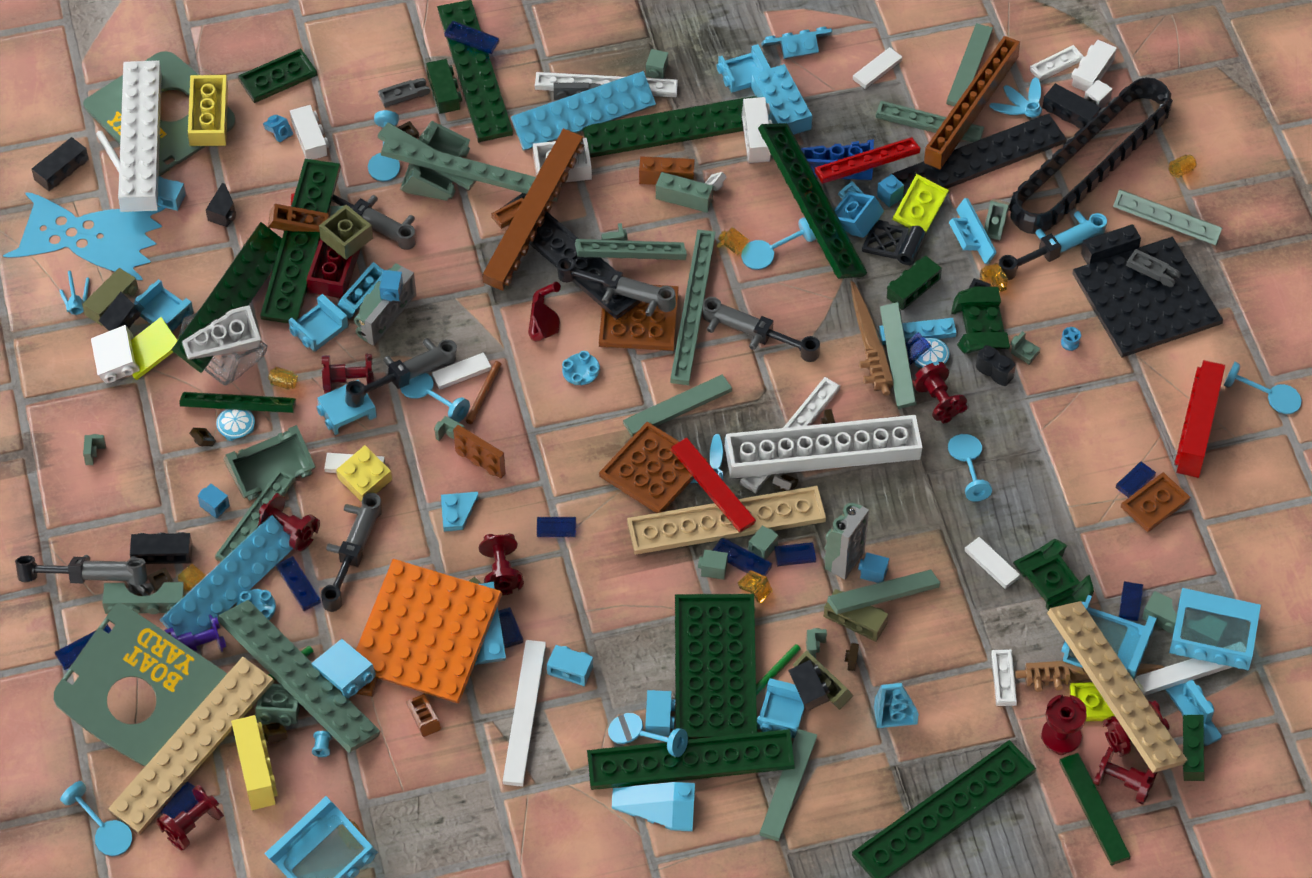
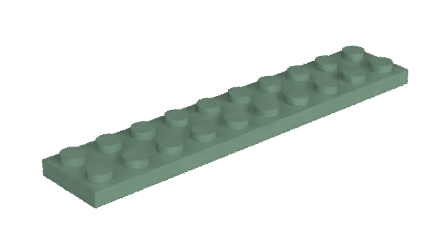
M249 600L218 615V622L349 753L379 736L380 730L348 698L343 696L337 687L323 677L319 670L312 666V662Z

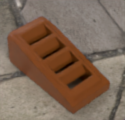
M425 693L406 701L423 737L441 730L439 720ZM423 703L425 704V705H422V706L417 707V708L414 709V707H416V706H418V705H421V704H423Z

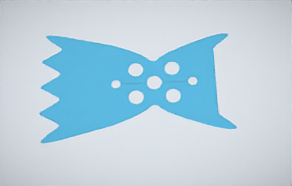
M29 192L25 193L34 203L19 248L4 254L3 257L36 255L68 247L76 255L95 265L114 272L121 268L134 276L136 280H143L133 267L151 262L139 250L156 245L145 233L162 227L150 216L164 210L165 207H158V211L121 212L120 209H111L75 217L65 208L39 195ZM60 216L67 219L64 225H57L55 221ZM91 220L94 222V226L91 229L83 228V223ZM44 225L47 227V229L45 231H41L40 227ZM69 228L77 229V234L69 237L66 235V231ZM99 233L104 235L101 239H98L96 236ZM53 235H58L61 240L57 244H51L49 238ZM79 239H86L88 244L84 248H79L76 242Z

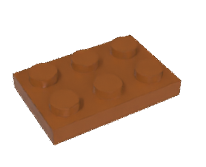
M460 425L453 429L455 451L459 456L468 458L474 465L486 469L492 476H497L501 479L506 474L504 452Z
M1162 472L1122 502L1121 508L1145 531L1149 532L1188 503L1190 496Z

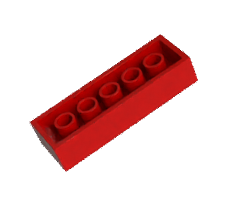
M1203 360L1202 366H1197L1174 465H1178L1176 473L1196 478L1200 476L1225 370V365Z

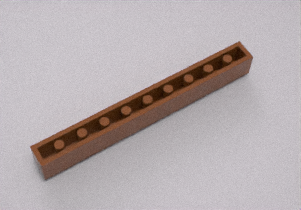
M1003 36L925 147V164L938 169L942 168L1018 59L1020 41Z
M564 128L562 129L482 274L483 283L501 291L504 290L506 285H510L514 270L517 271L520 266L521 257L527 254L530 241H534L538 226L541 227L544 223V215L546 212H550L554 197L557 198L560 194V186L562 183H566L570 168L573 169L576 164L577 155H581L584 150L583 136Z

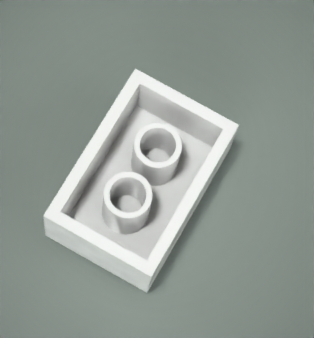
M765 97L743 99L742 121L748 163L770 162L771 154L758 130L761 124H772L768 115L770 114L769 103L766 104Z
M583 138L584 150L581 155H577L576 164L573 169L570 168L566 182L592 180L587 138ZM556 141L533 144L536 176Z

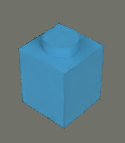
M891 174L878 183L877 197L890 208L903 198L904 184Z
M383 270L379 287L381 299L399 301L403 286L402 272Z
M213 484L203 488L198 495L200 507L216 519L230 507L228 495Z
M867 552L865 559H861L859 563L860 578L875 583L884 582L889 567V558Z

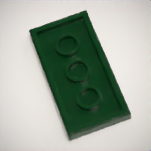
M300 48L238 75V80L252 101L256 103L318 76V74Z

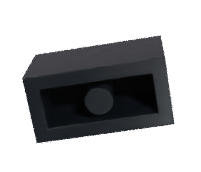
M120 291L98 321L108 331L124 325L130 329L135 320L140 317L144 307L131 295Z
M808 660L788 670L807 711L830 701L827 696L830 693L826 682L821 683L819 679L822 674L818 665L813 666L811 660Z

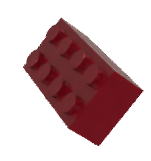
M320 238L306 279L308 293L342 298L347 292L361 248L348 259H344Z

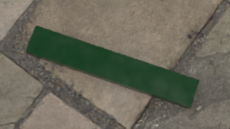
M183 392L179 404L180 407L293 413L296 406V398Z
M1079 753L1059 759V764L1110 865L1129 860L1131 856Z

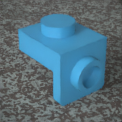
M273 115L268 118V121L263 123L265 130L274 133L277 142H282L293 135L289 122L284 117Z

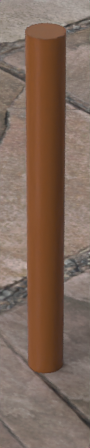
M499 361L494 362L466 418L468 424L473 423L502 365Z

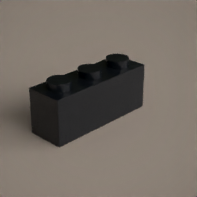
M1056 83L1044 96L1042 108L1047 112L1060 117L1079 129L1084 128L1086 123L1096 117L1097 113L1101 110L1100 106Z
M69 138L31 169L34 180L50 191L89 160L87 149L74 138Z
M1133 224L1083 240L1081 255L1085 262L1090 264L1139 248L1141 236Z
M184 532L131 534L130 558L135 556L144 559L145 564H189L192 559L191 535Z

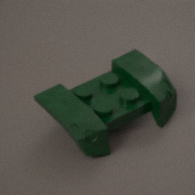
M972 287L960 291L954 298L951 314L962 311L966 334H963L957 343V346L964 354L980 351L985 345L991 346L996 350L1010 349L1008 334L1004 332L999 307L1001 298L998 287Z
M1057 539L1051 540L1039 549L1013 562L1021 575L1028 577L1045 600L1048 611L1050 608L1079 601L1085 602L1087 596H1093L1094 593L1090 575L1079 582L1061 558L1067 545Z

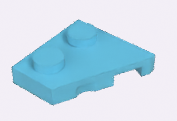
M478 492L441 495L444 531L464 529L467 523L466 520L473 511L472 508L475 501L479 498Z

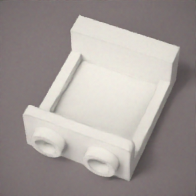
M126 325L91 338L97 373L106 384L140 371L139 366L135 363L131 340L134 337Z

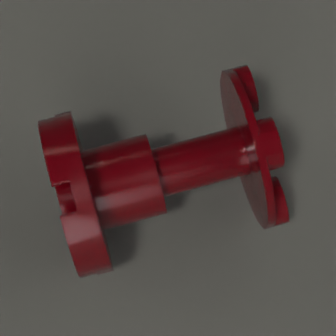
M365 354V367L347 368L346 364L331 365L330 355L322 356L324 394L332 391V384L347 383V379L366 378L367 384L374 382L372 354Z
M938 362L939 365L931 363L921 368L915 374L917 378L912 380V384L918 392H929L931 397H937L940 403L933 410L932 417L934 420L946 424L954 416L968 409L967 399L964 395L949 397L946 392L948 386L945 383L949 376L947 366L943 362Z
M276 493L267 504H263L260 507L259 514L261 515L258 526L269 516L273 515L283 526V531L290 535L289 546L301 552L314 540L311 537L314 532L318 533L320 520L312 514L300 519L295 515L288 516L283 513L285 498Z
M514 534L485 535L483 537L484 540L479 544V552L486 557L494 558L495 562L491 566L492 572L485 576L484 583L494 582V588L503 593L502 596L513 594L512 590L516 588L519 591L524 585L523 574L519 570L513 569L511 563L506 560V555L514 552L518 546Z
M1057 695L1047 705L1045 713L1047 722L1043 726L1041 739L1048 749L1056 752L1058 755H1065L1076 750L1081 743V729L1085 725L1087 710L1085 704L1076 696Z
M1148 701L1162 724L1169 730V723L1165 718L1163 719L1157 701ZM1111 716L1105 719L1103 727L1108 729L1105 736L1110 747L1115 749V753L1119 752L1120 757L1131 752V739L1117 718Z
M1108 747L1105 756L1102 757L1099 765L1100 771L1099 773L1097 772L1093 784L1100 786L1105 775H1110L1124 781L1125 787L1137 791L1135 802L1144 805L1158 772L1152 773L1150 768H1148L1145 773L1133 767L1127 770L1111 763L1115 749Z
M197 785L192 790L199 803L187 813L182 811L173 819L166 814H162L156 820L162 833L165 831L169 836L167 839L181 851L190 845L186 835L196 827L194 822L206 812L216 820H220L224 816L220 809L217 808L219 805L218 801L212 795L208 797L200 785Z

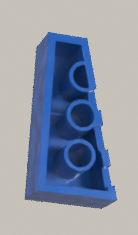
M874 139L867 140V143L859 144V141L851 142V145L841 146L840 143L834 144V146L829 148L816 146L801 148L815 174V167L874 149ZM873 168L840 179L872 180Z

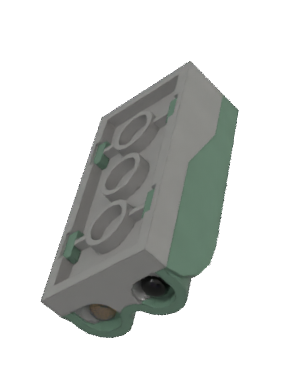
M396 263L388 270L402 272L403 286L400 300L387 301L381 299L379 289L381 281H378L372 292L365 296L360 306L359 314L354 318V322L358 326L355 330L356 334L373 346L416 296L414 272Z
M855 503L846 504L843 508V515L834 520L833 528L826 535L825 569L844 580L865 552L869 509Z

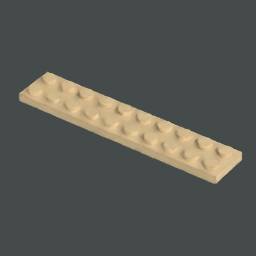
M818 486L739 499L756 520L754 525L741 533L738 532L715 503L627 518L634 554L753 535L762 525L776 531L826 522Z
M1079 601L1050 608L1047 612L1048 616L1152 773L1184 765L1187 761L1186 757L1162 724L1131 675L1127 672V669L1082 602Z
M242 657L108 808L109 812L140 835L233 730L231 721L241 719L274 683L273 678Z

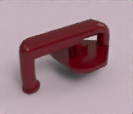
M557 281L538 289L533 295L528 334L531 340L535 342L559 332L560 319L558 314L544 304L545 295L552 292L557 293L561 290V285Z

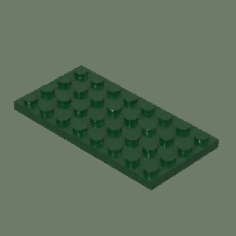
M675 594L676 728L684 729L687 732L688 740L757 733L754 594Z

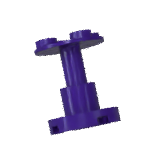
M211 614L209 615L212 629L195 635L188 632L176 636L172 627L164 630L193 651H197V646L216 640L221 653H223V648L226 647L224 637H219L217 631L220 628L217 617L212 618Z

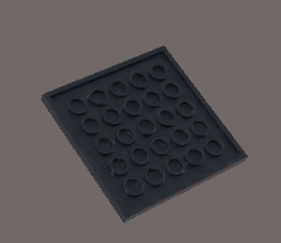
M1173 236L1136 248L1169 264V266L1181 273L1178 279H1174L1175 284L1173 287L1163 285L1161 281H1157L1126 266L1128 259L1135 249L1073 269V276L1121 358L1223 323V318Z

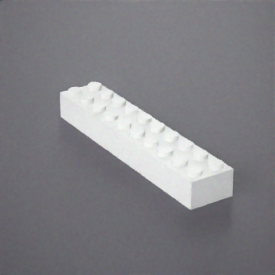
M131 61L123 63L118 190L121 212L158 211L162 81L160 61Z
M916 415L726 434L724 445L730 479L920 460L923 448Z

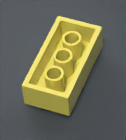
M190 75L188 117L190 146H226L228 106L226 75Z
M255 715L232 720L231 723L251 810L276 805L274 797L278 796L261 722L257 723Z

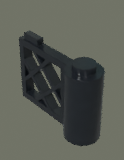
M878 220L870 229L863 244L862 252L897 259L900 263L910 266L916 260L926 233L920 226L904 228L890 225L887 221ZM876 228L883 229L885 231L884 233H881L879 235L875 234ZM896 232L902 233V235L896 239L892 237V234ZM888 236L891 241L882 244L880 239ZM875 241L879 244L875 248L868 247L869 244ZM892 245L896 247L895 252H890L885 249Z

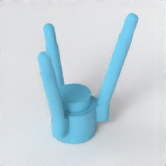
M68 271L71 297L67 300L63 290L60 289L59 292L66 305L67 312L78 315L84 312L82 304L87 300L90 279L86 278L82 300L80 296L75 294L72 273Z

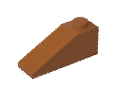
M274 204L270 209L268 228L284 231L320 232L319 225L328 219L329 213Z

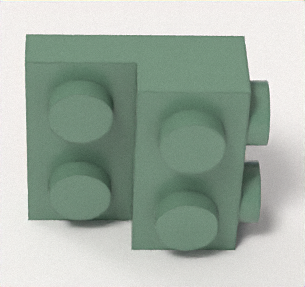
M272 684L257 701L255 708L256 720L265 725L271 722L280 723L283 726L296 724L300 712V703L281 684Z

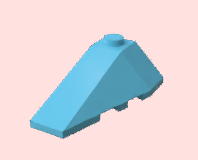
M494 582L479 584L495 589ZM498 606L475 665L505 661L506 659Z
M903 684L881 685L874 701L877 728L916 725L919 716L918 710Z
M670 782L613 788L612 809L631 816L645 818L648 822L653 824L656 822L670 830L693 831L695 783Z

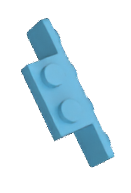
M820 27L816 29L817 31L813 32L802 30L799 32L800 34L793 35L792 32L785 33L779 38H776L775 35L765 37L761 44L763 47L781 43L784 59L816 54L819 52L816 37L830 35L832 28Z
M964 198L956 209L960 218H952L949 224L962 249L978 251L983 262L989 264L995 256L996 250L969 199Z
M1190 680L1165 689L1182 715H1204V746H1208L1221 739L1222 735L1212 722L1214 707L1210 701L1206 700L1199 685Z

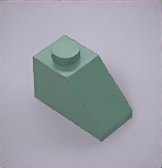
M997 199L990 201L984 226L989 238L1001 240L1010 202Z

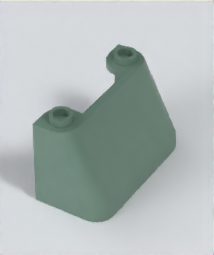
M434 121L429 123L418 139L439 152L458 157H466L470 150L468 147L470 139ZM411 163L408 165L400 188L401 191L408 194L445 201L452 199L456 191L452 180L430 168Z
M297 425L288 428V431L283 434L279 433L277 436L244 450L241 449L238 451V454L235 451L228 453L223 459L243 498H248L249 501L259 496L258 493L264 490L278 469L295 476V478L298 476L305 478L313 474L312 470L315 469V464Z

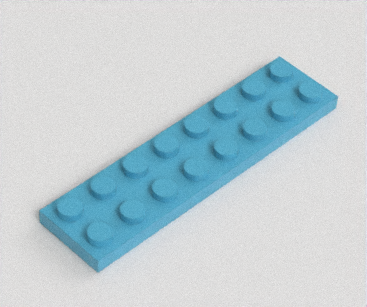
M644 71L513 115L511 120L522 149L525 151L533 148L534 143L557 140L563 128L577 133L588 125L612 121L655 106L656 102Z
M273 515L269 516L159 620L167 629L172 627L176 636L188 632L195 635L208 630L211 627L210 614L212 618L217 617L218 619V615L229 610L239 600V596L243 591H249L293 549L289 546L290 535L283 531V526Z

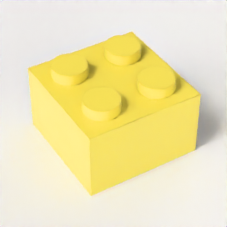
M366 445L336 469L338 479L360 501H362L363 496L367 493H378L392 481L391 470Z

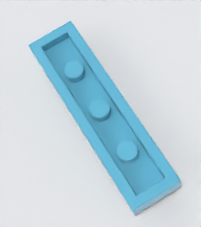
M953 318L903 323L906 343L916 342L923 338L943 339L956 337ZM882 325L879 326V333L882 345H886L884 328Z

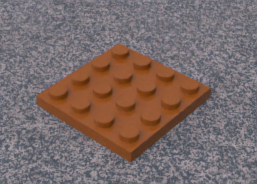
M654 285V286L662 287V286H666V285ZM670 286L675 290L676 307L669 312H663L657 306L653 315L647 316L645 312L649 303L642 301L616 320L602 308L599 347L674 351L679 286Z
M646 422L599 472V477L655 513L663 512L694 479L671 451V447L679 441L649 422Z

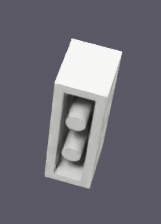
M1100 40L1091 45L1087 56L1082 57L1078 69L1075 68L1072 72V86L1086 92L1097 80H1101L1115 60L1117 48Z
M311 105L290 110L291 122L305 158L314 160L327 156L329 143L327 138L322 136L324 131L322 125L317 123L319 121L317 112L312 110Z

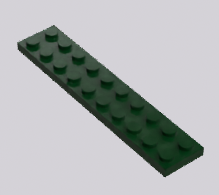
M465 0L437 6L477 141L483 142L512 136L513 130L472 1Z
M757 96L591 124L583 127L582 131L584 138H587L590 158L744 131L742 121L743 99L757 98Z
M761 124L758 127L761 137L773 156L778 169L781 171L786 184L789 186L794 199L797 201L802 214L805 216L810 229L813 231L818 244L821 246L826 259L829 261L834 274L838 279L864 277L867 271L788 124Z
M305 158L291 207L329 213L341 169L340 163ZM284 231L260 314L262 320L289 324L290 318H293L296 322L299 319L308 288L306 279L320 241V232Z
M262 222L257 225L172 347L171 351L200 373L205 370L213 356L188 359L182 341L200 329L207 327L214 320H218L228 311L250 304L274 268L282 240L280 236Z
M790 729L688 740L685 752L680 757L669 754L667 742L587 750L591 790L795 769Z
M1008 740L852 852V856L871 878H889L1034 774L1036 767Z

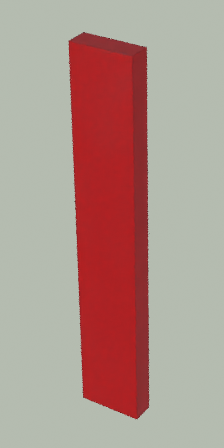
M910 137L815 167V174L824 184L919 154L921 148Z
M687 437L671 447L674 455L739 533L755 524V518Z

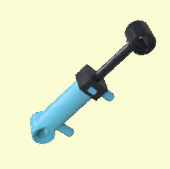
M1076 211L1074 217L1080 224L1055 236L1052 233L1046 236L1041 229H1037L1035 234L1040 239L1039 249L1018 259L1012 255L1002 256L999 259L998 276L1002 280H1012L1019 266L1044 255L1048 262L1059 258L1060 253L1083 243V240L1104 234L1107 226L1106 216L1095 213L1090 216L1089 220H1086L1080 211Z

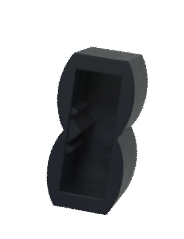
M985 345L977 353L976 368L979 372L986 376H991L993 381L1001 386H1007L1014 378L1016 364L1010 358L1000 355L995 348Z

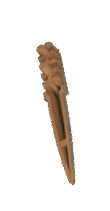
M850 281L854 308L866 354L865 361H859V368H868L870 370V376H863L864 384L872 383L874 391L882 390L883 395L887 396L890 394L893 380L885 352L868 307L856 284Z
M1064 661L1026 663L1025 670L1015 671V677L1025 678L1027 686H1031V683H1034L1036 692L1043 690L1042 682H1044V686L1049 685V682H1054L1055 690L1060 691L1063 689L1062 681H1064V684H1068L1069 681L1077 683L1091 680L1084 668ZM1140 663L1136 675L1146 674L1164 668V666Z

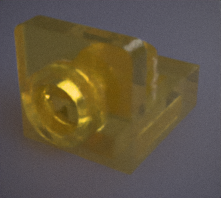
M731 227L728 231H722L718 237L720 241L716 246L720 248L722 245H725L736 255H739L749 239Z
M998 263L987 265L981 269L980 280L984 282L991 280L992 285L998 287L1000 292L1007 290L1008 278Z
M751 570L738 582L739 588L754 594L756 601L759 603L772 592L767 577Z

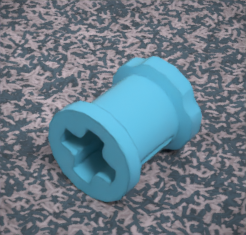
M316 731L313 735L315 745L312 748V754L317 757H327L330 755L329 741L332 739V735L327 731Z

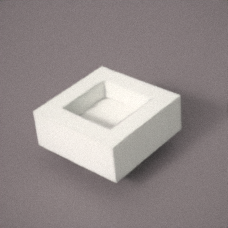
M723 172L711 174L705 184L713 185V190L717 191L723 186V182L727 177Z

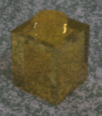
M191 564L178 575L179 582H184L185 590L188 593L206 575L195 565Z

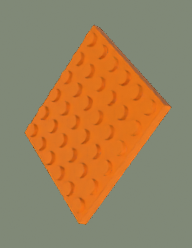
M392 559L356 651L373 664L377 678L459 704L503 593L493 588Z

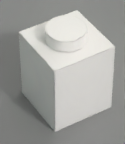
M1097 80L1085 92L1084 99L1100 106L1102 109L1111 100L1112 88Z

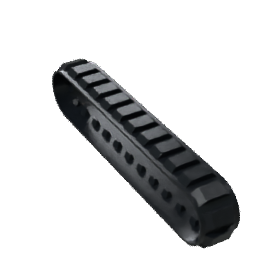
M1145 77L1137 79L1128 87H1125L1119 93V96L1114 97L1107 107L1101 109L1096 117L1086 123L1084 128H1081L1073 138H1070L1063 145L1062 149H1058L1051 159L1044 162L1041 168L1029 176V179L1018 187V191L1013 193L1009 208L1011 212L1010 218L1020 230L1030 234H1035L1037 229L1046 232L1053 225H1057L1064 218L1065 214L1073 210L1075 205L1086 197L1087 193L1092 192L1099 182H1102L1109 176L1111 171H1114L1120 165L1121 161L1127 159L1131 152L1142 144L1143 140H1147L1154 130H1157L1164 124V120L1169 117L1173 102L1171 99L1172 93L1167 86L1160 80ZM1145 98L1156 101L1160 105L1147 120L1052 209L1045 213L1037 214L1030 213L1022 208V204L1131 102L1136 99Z

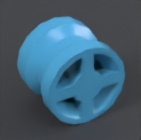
M1075 327L1065 328L1062 333L1061 346L1069 351L1076 350L1080 344L1081 332Z

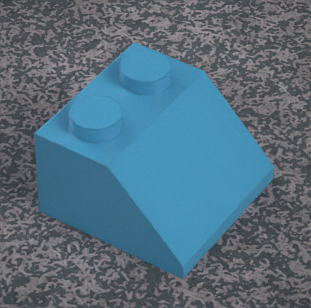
M849 191L834 211L846 232L850 235L864 238L879 220L884 209L875 196Z

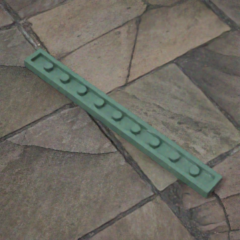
M390 138L385 139L381 150V156L525 194L528 193L536 178ZM554 197L553 201L557 202L558 197Z
M697 229L670 383L689 385L716 236L715 231Z

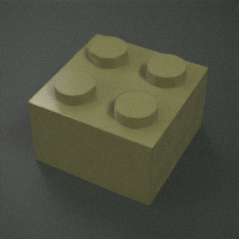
M348 205L343 206L319 225L321 240L344 259H348L373 239L372 225Z

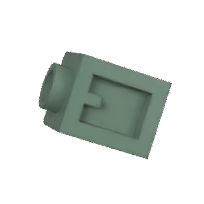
M622 223L618 224V232L601 234L602 240H628L626 229L623 230Z
M1022 331L1019 336L1016 335L1011 341V354L1030 365L1040 353L1041 348L1026 340V333Z
M444 416L435 425L436 440L440 441L445 433L454 439L453 429L457 425L465 427Z
M92 434L84 436L83 456L85 465H93L94 457H97V449L106 448L104 435Z
M813 628L807 630L806 650L815 659L816 653L820 652V643L826 642V629Z

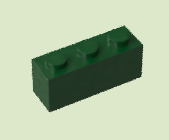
M447 58L426 63L428 80L439 114L460 110L462 96L461 92L456 90L458 89L457 80L452 77L454 75L453 67L448 65Z
M925 255L921 260L915 261L910 269L904 270L898 279L888 284L886 298L892 303L898 302L900 309L904 310L941 279L942 268Z
M1183 715V754L1187 759L1183 765L1184 781H1205L1204 715Z

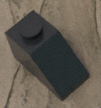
M222 183L207 206L206 215L208 221L228 227L230 222L234 221L236 211L226 184Z

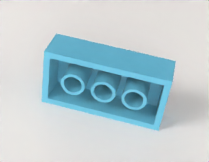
M785 64L752 74L751 88L757 98L765 97L766 104L769 103L770 114L768 115L772 124L787 123L793 135L811 130L812 114Z

